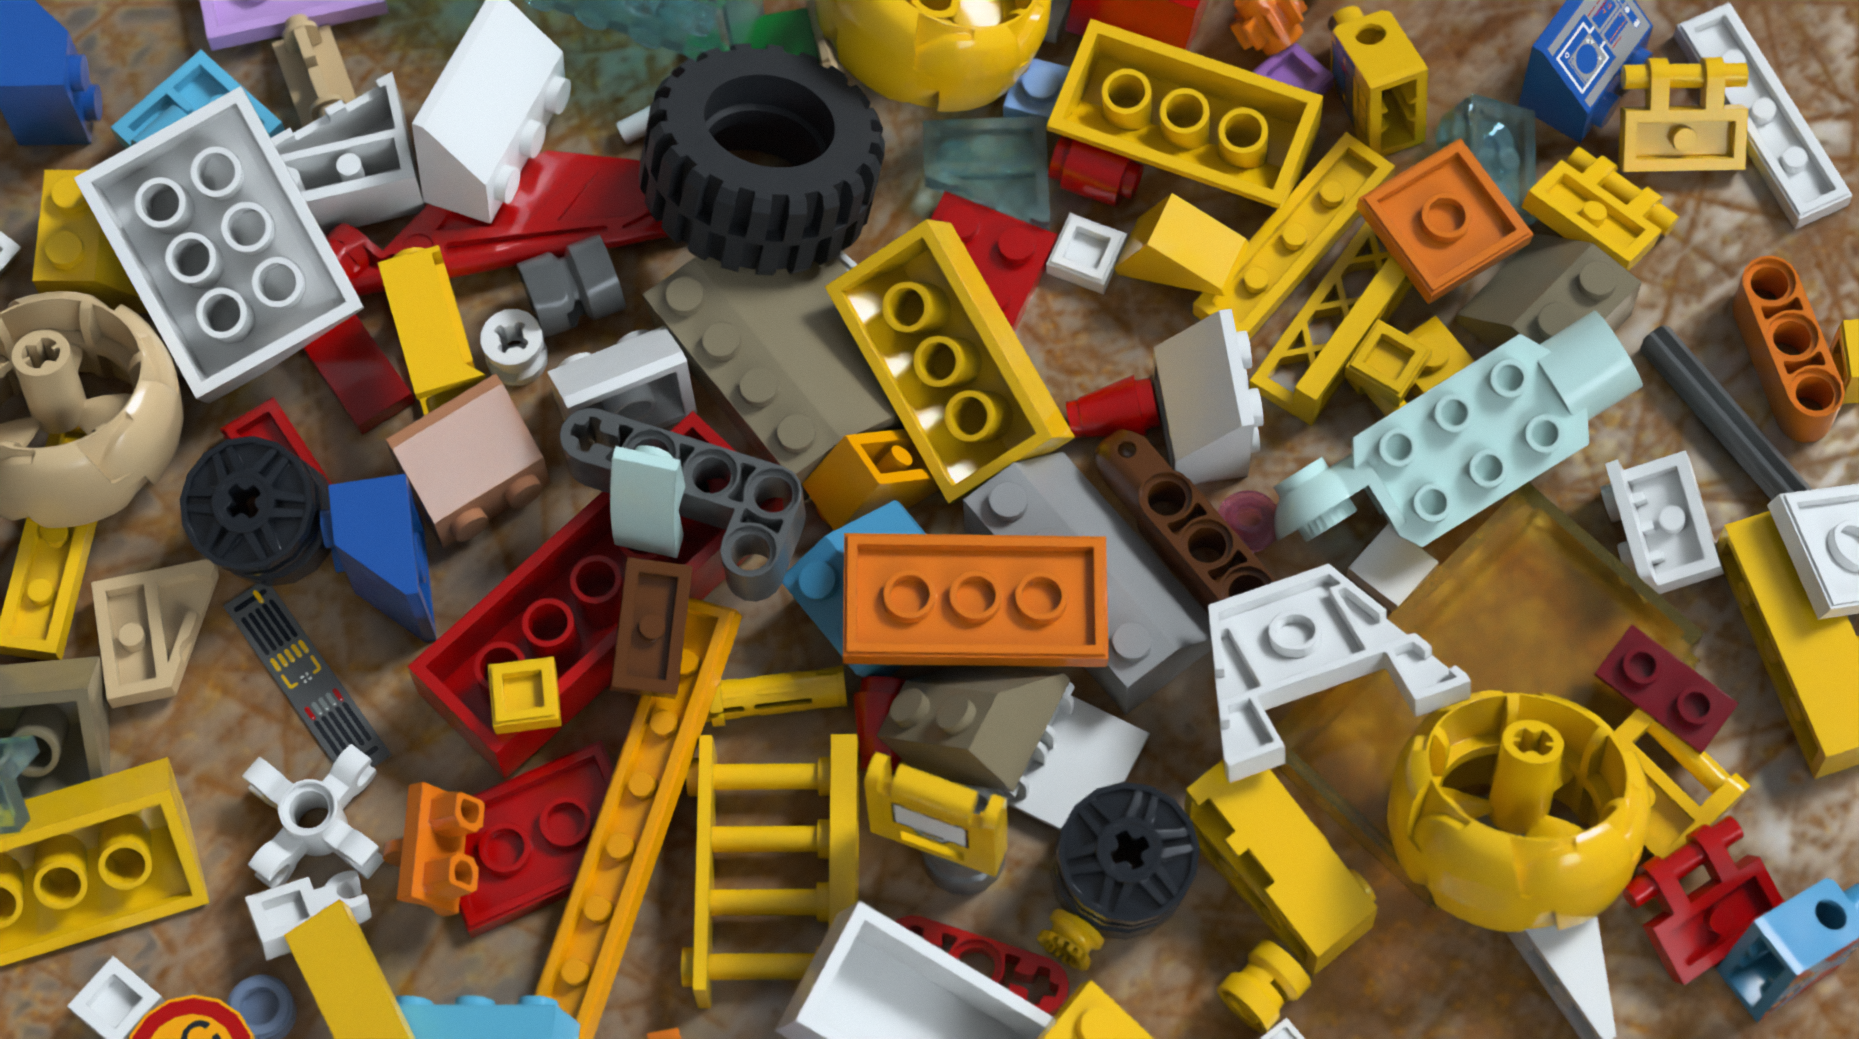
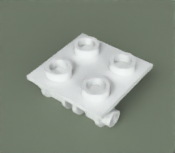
M1069 682L1014 792L976 786L989 792L991 795L995 794L1006 798L1007 805L1060 831L1073 807L1097 788L1125 782L1150 736V733L1072 696L1071 694L1075 687L1071 682Z

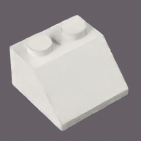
M665 326L652 331H633L623 336L616 345L593 354L584 352L572 355L563 360L557 368L547 371L553 396L564 422L568 416L577 410L585 408L605 410L659 428H665L682 421L692 411L697 414L687 360L682 349Z

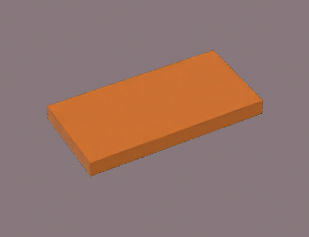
M844 533L843 664L1107 667L1109 655L1106 536Z

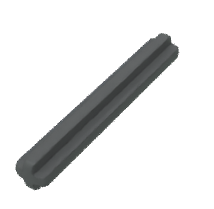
M1662 325L1644 338L1640 347L1641 352L1771 500L1783 493L1813 490L1669 326Z

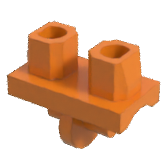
M425 782L409 785L403 838L387 841L384 844L382 857L385 862L400 867L398 900L427 906L433 909L435 914L443 917L458 914L460 897L477 890L479 868L473 857L464 854L466 834L476 833L479 828L483 827L485 804L482 800L463 792H447Z

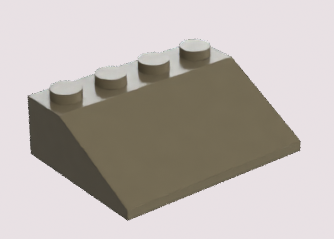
M698 257L693 258L642 294L652 324L656 329L662 326L666 327L682 349L690 372L762 460L781 465L794 472L800 480L804 501L810 496L802 486L803 482L845 435L905 429L824 287L848 271L837 257L820 266L816 261H813L811 268L806 271L789 274L787 269H777L774 275H755V269L739 267V271L736 272L721 268V261L708 257L706 261Z

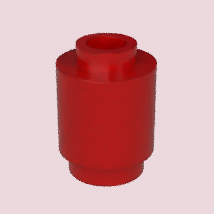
M1061 135L1051 158L1048 178L1060 182L1062 190L1117 208L1123 197L1130 200L1134 198L1143 175L1144 165L1135 162L1136 160Z

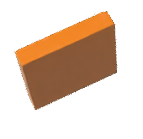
M1461 138L1361 196L1356 205L1363 218L1428 305L1530 244L1534 235Z

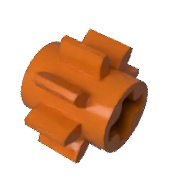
M1303 0L1234 1V6L1238 12L1234 14L1236 21L1229 25L1244 50L1254 46L1256 51L1262 49L1265 55H1274L1294 44L1304 32L1300 25L1304 21L1301 14L1308 10Z

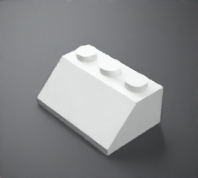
M485 0L412 122L423 202L490 224L502 203H510L514 198L519 186L520 171L529 157L534 159L539 154L544 143L546 126L554 113H562L568 102L571 90V82L565 78L563 51L509 0Z

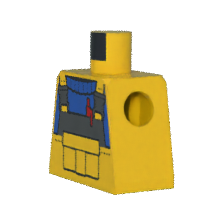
M1347 6L1336 11L1328 21V28L1331 32L1333 87L1359 141L1382 157L1426 142L1428 68L1392 13L1380 10L1364 16L1357 6ZM1384 90L1385 95L1382 99V91Z

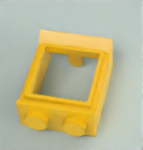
M439 245L426 249L421 247L407 248L396 253L391 259L377 262L415 396L417 399H420L424 416L486 379V375L475 367Z

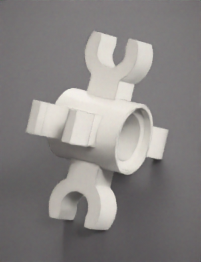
M350 744L336 759L330 773L322 782L306 779L294 784L262 758L258 757L242 775V778L250 784L248 789L254 795L278 810L279 818L284 826L272 840L264 844L255 853L248 863L249 867L256 871L255 877L270 889L284 885L293 873L299 860L305 854L324 856L332 852L341 857L351 868L366 879L371 877L384 861L383 856L377 852L380 848L364 834L350 827L343 811L351 799L361 793L376 776L377 770L370 766L371 758ZM314 808H325L328 810L326 819L320 825L313 828L298 826L301 817L307 811Z

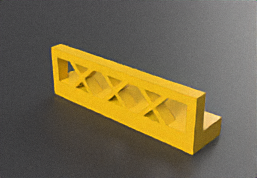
M1366 221L1249 381V389L1258 388L1261 396L1310 426H1313L1346 380V377H1344L1345 367L1376 320L1379 319L1387 323L1413 287V283L1390 252L1380 253L1375 232ZM1368 245L1370 255L1360 256ZM1373 268L1375 277L1360 297L1346 299L1342 283L1348 272ZM1335 291L1337 301L1327 302ZM1340 314L1342 323L1329 341L1325 344L1312 345L1308 328L1315 318ZM1301 338L1303 347L1293 349L1295 344ZM1307 361L1308 370L1295 386L1294 393L1271 380L1280 365Z

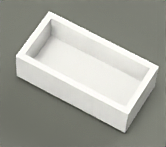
M859 901L836 915L775 1031L787 1039H1036L1053 1019V1016Z

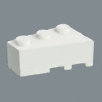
M392 72L375 80L377 87L346 104L339 100L324 108L325 116L293 133L291 128H288L271 138L324 235L329 234L337 224L346 223L356 228L417 214L425 208L404 109Z

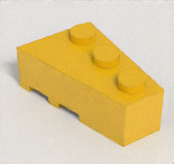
M1222 759L1186 788L1184 811L1192 820L1201 854L1312 976H1315L1373 927L1378 909L1374 903L1376 895L1373 889L1358 872L1353 869L1348 870L1331 848L1322 832L1309 820L1270 769L1229 783L1225 776L1224 759Z

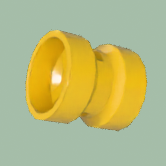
M1262 939L1248 953V964L1241 972L1230 973L1217 986V993L1225 1005L1242 1022L1253 1030L1266 1034L1280 1020L1281 1007L1287 1001L1298 1000L1311 986V980L1301 965L1290 954L1274 942Z

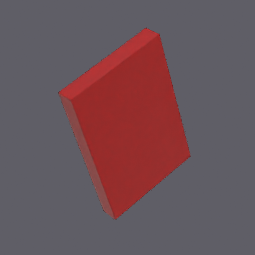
M602 740L471 795L482 800L485 804L483 827L479 828L476 833L466 834L464 854L473 857L479 868L477 890L461 896L459 900V912L471 939L569 897L615 770Z

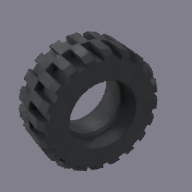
M751 43L733 44L729 51L722 52L719 47L704 51L697 56L696 62L690 58L672 70L671 75L664 79L655 91L653 103L650 105L639 170V184L641 191L645 195L644 202L656 221L662 220L661 228L676 243L683 240L688 244L689 252L704 261L708 257L721 261V268L738 272L739 267L755 269V275H774L777 269H787L789 274L806 271L811 268L813 261H816L820 266L839 256L841 250L852 246L861 235L862 227L867 224L885 154V140L882 137L883 127L879 116L873 107L869 108L870 101L857 84L850 87L847 84L848 79L843 72L832 65L828 69L819 65L817 57L801 51L800 55L797 56L784 52V46L767 44L765 49H754L751 47ZM755 150L778 156L794 166L767 167L742 160L728 151Z

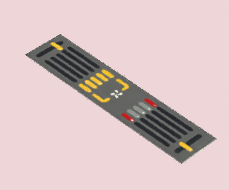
M255 584L223 605L333 763L350 744L371 758L370 766L375 767L392 755L272 586Z

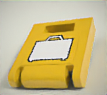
M876 752L870 762L864 780L870 832L996 877L1008 848L1007 799L992 794L984 812L980 811L979 815L973 812L978 802V791L903 764H899L892 782L890 757Z

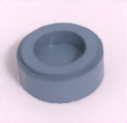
M255 975L244 979L235 986L227 1001V1005L242 1015L254 1034L255 1039H283L291 1031L297 1016L296 1002L287 986L281 980L269 975Z

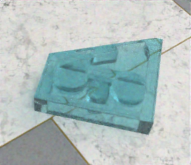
M1045 116L923 121L926 187L944 193V191L950 192L1050 231Z

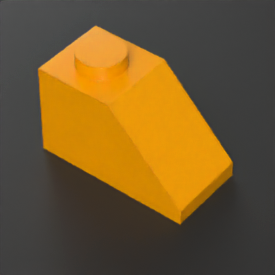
M906 429L845 435L802 484L816 504L819 516L834 531L894 500L899 501L907 510L940 490Z

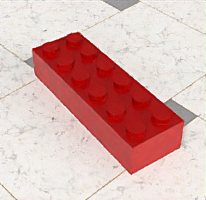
M694 411L689 413L670 430L736 451ZM718 478L710 479L701 484L699 490L706 493L720 492L727 487L729 482ZM602 491L407 666L418 694L506 780L610 685L624 568L627 557L693 566L689 597L703 600L726 579L720 553L726 530L680 516L684 537L677 558L618 546L614 544L612 534L610 493ZM778 497L770 498L763 502L759 508L766 512H779L784 509L783 500ZM747 555L740 559L737 563V566L739 567L751 555ZM554 657L557 669L562 726L496 734L492 721L488 665Z

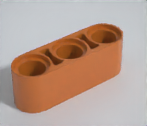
M1772 255L1760 256L1752 260L1744 269L1732 303L1733 316L1778 426L1792 440L1802 443L1816 442L1824 438L1830 431L1841 408L1845 395L1843 382L1798 273L1783 258ZM1764 289L1770 291L1776 296L1777 300L1762 299L1753 290ZM1775 344H1790L1793 347H1795L1800 354H1785L1782 351H1780ZM1797 399H1813L1821 405L1823 410L1813 411L1806 409Z

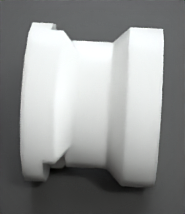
M505 309L495 313L485 322L481 331L480 344L491 375L496 373L502 383L509 386H523L535 381L544 372L548 363V350L543 341V332L538 320L528 312L519 309ZM511 341H521L519 344L507 345Z

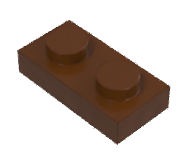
M627 557L624 568L609 691L670 699L676 698L693 566Z

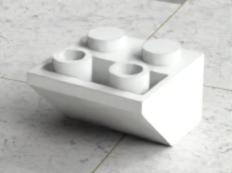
M1232 309L1215 312L1155 346L1153 351L1152 377L1161 416L1169 466L1174 471L1181 472L1193 484L1247 477L1251 453L1260 452L1258 426H1263L1264 422L1262 402L1258 388L1249 389L1246 370L1252 368L1249 337L1246 330L1236 332Z

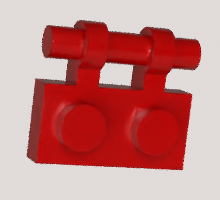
M1730 815L1711 827L1706 824L1700 825L1686 835V844L1663 859L1659 856H1654L1638 867L1639 875L1631 879L1621 892L1628 904L1634 909L1639 908L1654 897L1657 899L1663 911L1644 923L1642 927L1672 981L1682 985L1687 984L1723 960L1754 920L1784 903L1760 857L1747 854L1737 862H1733L1727 848L1742 839L1744 833L1739 823ZM1703 865L1711 879L1686 895L1679 880Z

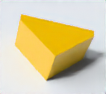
M1171 193L1138 218L1116 262L1114 270L1120 276L1226 296L1249 248V243L1242 235Z

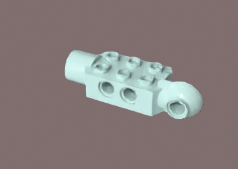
M1596 310L1541 344H1537L1522 334H1518L1352 437L1351 454L1334 465L1328 467L1323 457H1320L1275 485L1273 488L1279 496L1274 515L1277 541L1297 529L1305 542L1313 539L1356 512L1357 508L1351 501L1350 496L1364 489L1379 514H1384L1387 521L1400 537L1419 547H1424L1589 445L1588 420L1642 388V380L1617 336Z

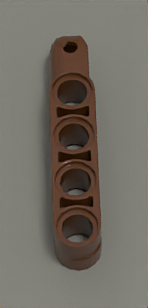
M1121 429L1114 431L1099 443L1095 449L1094 460L1102 479L1136 518L1137 528L1142 537L1207 613L1209 604L1277 581L1190 479L1181 472L1174 471L1144 436L1133 431ZM1124 444L1133 445L1136 449V453L1133 454L1124 446ZM1159 501H1169L1175 503L1181 510L1174 515L1163 516L1153 511L1151 506ZM1208 547L1216 550L1221 555V558L1211 563L1197 561L1190 553L1195 549Z

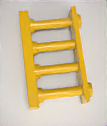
M831 734V757H819L818 763L717 764V753L713 735H699V757L692 759L686 775L687 796L698 797L694 947H682L681 980L682 987H693L698 1009L711 1008L712 980H802L816 954L713 953L714 916H817V922H829L830 928L838 913L859 902L860 757L857 734ZM818 789L819 796H830V819H818L817 826H716L717 790ZM817 852L818 859H829V882H817L816 889H714L715 853Z

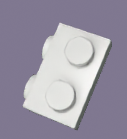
M1686 450L1623 470L1618 459L1605 463L1610 483L1600 486L1601 494L1611 522L1622 520L1628 541L1617 544V548L1629 581L1639 578L1648 595L1652 597L1725 574L1692 464Z

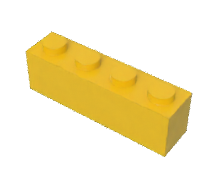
M1770 511L1724 525L1716 547L1726 579L1813 778L1816 779L1859 765V635L1856 636L1847 615L1818 620Z

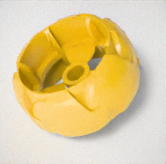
M815 0V14L818 25L825 38L833 41L838 52L839 61L852 76L866 87L890 100L925 107H936L937 112H957L985 106L998 99L1014 86L1017 79L1027 72L1047 33L1051 10V0Z
M1487 690L1472 693L1469 699L1432 711L1418 726L1412 738L1407 741L1400 751L1395 763L1387 805V822L1392 847L1402 870L1414 883L1424 884L1431 892L1435 903L1449 914L1473 925L1501 932H1520L1525 929L1543 928L1553 925L1556 926L1558 931L1594 918L1607 909L1632 879L1633 871L1641 858L1651 811L1647 781L1638 757L1633 751L1623 752L1613 729L1599 716L1572 701L1543 692L1533 695ZM1488 783L1492 785L1489 800L1456 790L1476 784ZM1552 797L1572 809L1571 811L1582 822H1587L1591 829L1584 830L1565 820L1549 816ZM1488 814L1491 821L1500 829L1513 834L1526 835V837L1495 830L1474 819Z

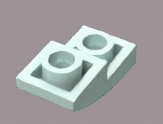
M637 446L635 450L615 447L612 457L610 486L611 525L615 545L673 558L678 557L684 537L679 506L685 489L679 459H674L668 452L653 446Z

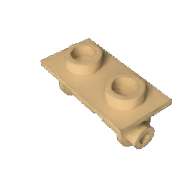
M296 14L285 21V29L282 33L283 39L273 42L272 46L303 128L325 116L324 108L339 100L346 104L356 99L329 24L317 27V24L308 20L306 15Z

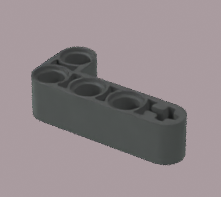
M585 408L577 410L567 417L561 427L560 439L569 473L577 482L587 487L610 493L612 457L616 446L635 450L637 446L646 445L668 452L674 459L680 460L685 482V489L679 506L680 516L726 530L720 553L728 588L735 596L754 602L767 599L777 592L785 577L803 531L806 518L801 483L793 471L781 465L601 409ZM718 478L729 482L727 487L720 492L706 493L699 490L701 484L710 479ZM774 497L784 498L790 502L788 507L775 513L766 512L759 508L763 502ZM751 554L762 555L768 559L765 565L755 570H743L737 566L740 559Z

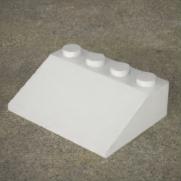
M241 86L74 177L195 398L209 404L264 374L365 308Z

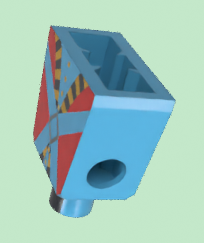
M1825 878L1754 920L1716 968L1717 972L1757 1023L1837 969L1859 946V883L1852 885L1845 891H1842L1838 884L1830 878Z

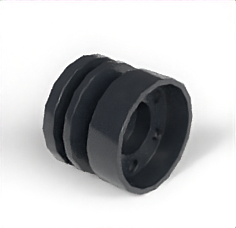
M255 436L228 439L203 453L188 472L180 496L182 526L197 551L215 565L230 571L243 580L265 586L296 583L316 571L332 552L331 548H326L324 545L320 524V510L330 509L328 485L330 484L324 475L278 442ZM255 496L256 500L254 503L259 511L254 517L250 518L248 517L250 510L245 503L250 497Z
M1120 782L1095 789L1073 807L1061 828L1058 840L1054 846L1050 877L1057 902L1065 911L1086 921L1105 938L1127 940L1152 933L1173 916L1197 875L1200 847L1192 820L1174 798L1151 785ZM1121 842L1127 851L1136 848L1141 851V855L1135 865L1136 869L1132 870L1127 861L1116 864L1112 860L1118 848V843Z

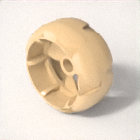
M56 291L33 294L10 302L7 309L0 312V407L13 395L18 396L23 392L31 415L30 417L0 424V517L11 521L29 517L45 528L79 526L102 520L122 510L147 481L155 486L169 468L179 446L184 420V405L172 357L164 342L140 315L123 304L113 311L93 295L80 292ZM78 372H94L97 376L107 379L117 377L132 384L134 392L133 394H111L86 399ZM79 426L87 434L83 438L62 445L26 448L39 429L51 434H61Z

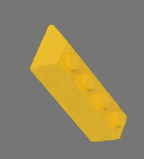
M1090 19L1046 126L1047 131L1281 209L1300 180L1321 127L1323 96Z
M926 219L824 286L948 504L955 503L969 496L1013 462L1048 455L1075 438L951 223Z
M168 757L0 807V967L209 903V895L189 816Z

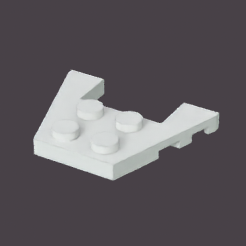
M1330 564L1208 605L1225 776L1229 783L1285 764V746L1265 710L1382 669L1388 671L1415 717L1471 698V680L1464 671L1456 665L1451 669L1446 667L1432 655V646L1415 632L1409 635L1405 634L1386 618V609Z

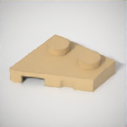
M209 559L91 582L106 698L112 709L177 695L219 578L217 565Z

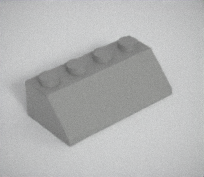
M1064 452L1013 462L963 499L964 530L969 535L1106 536L1109 659L1107 667L1084 668L1125 715L1212 650L1209 615Z

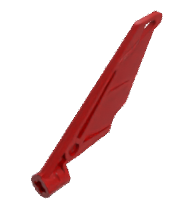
M546 150L538 154L534 159H527L520 171L519 186L514 198L510 203H502L491 224L428 204L383 250L378 248L358 229L346 223L337 224L326 236V239L357 295L363 296L385 291L377 262L391 259L396 253L412 247L426 249L439 245L449 279L514 267L517 266V263L550 252L557 258L564 257L567 245L597 234L601 236L606 249L669 236L661 228L662 220L656 221L644 202L645 195L641 191L639 184L640 160Z

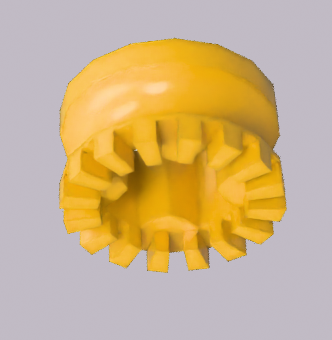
M1061 909L1053 910L1049 916V920L1053 924L1050 930H1041L1036 940L1040 946L1045 947L1044 950L1046 952L1052 953L1055 950L1052 955L1054 958L1057 959L1060 954L1063 955L1062 963L1066 965L1069 963L1072 968H1078L1081 971L1087 970L1091 964V959L1088 956L1091 950H1100L1104 944V938L1093 926L1078 916Z

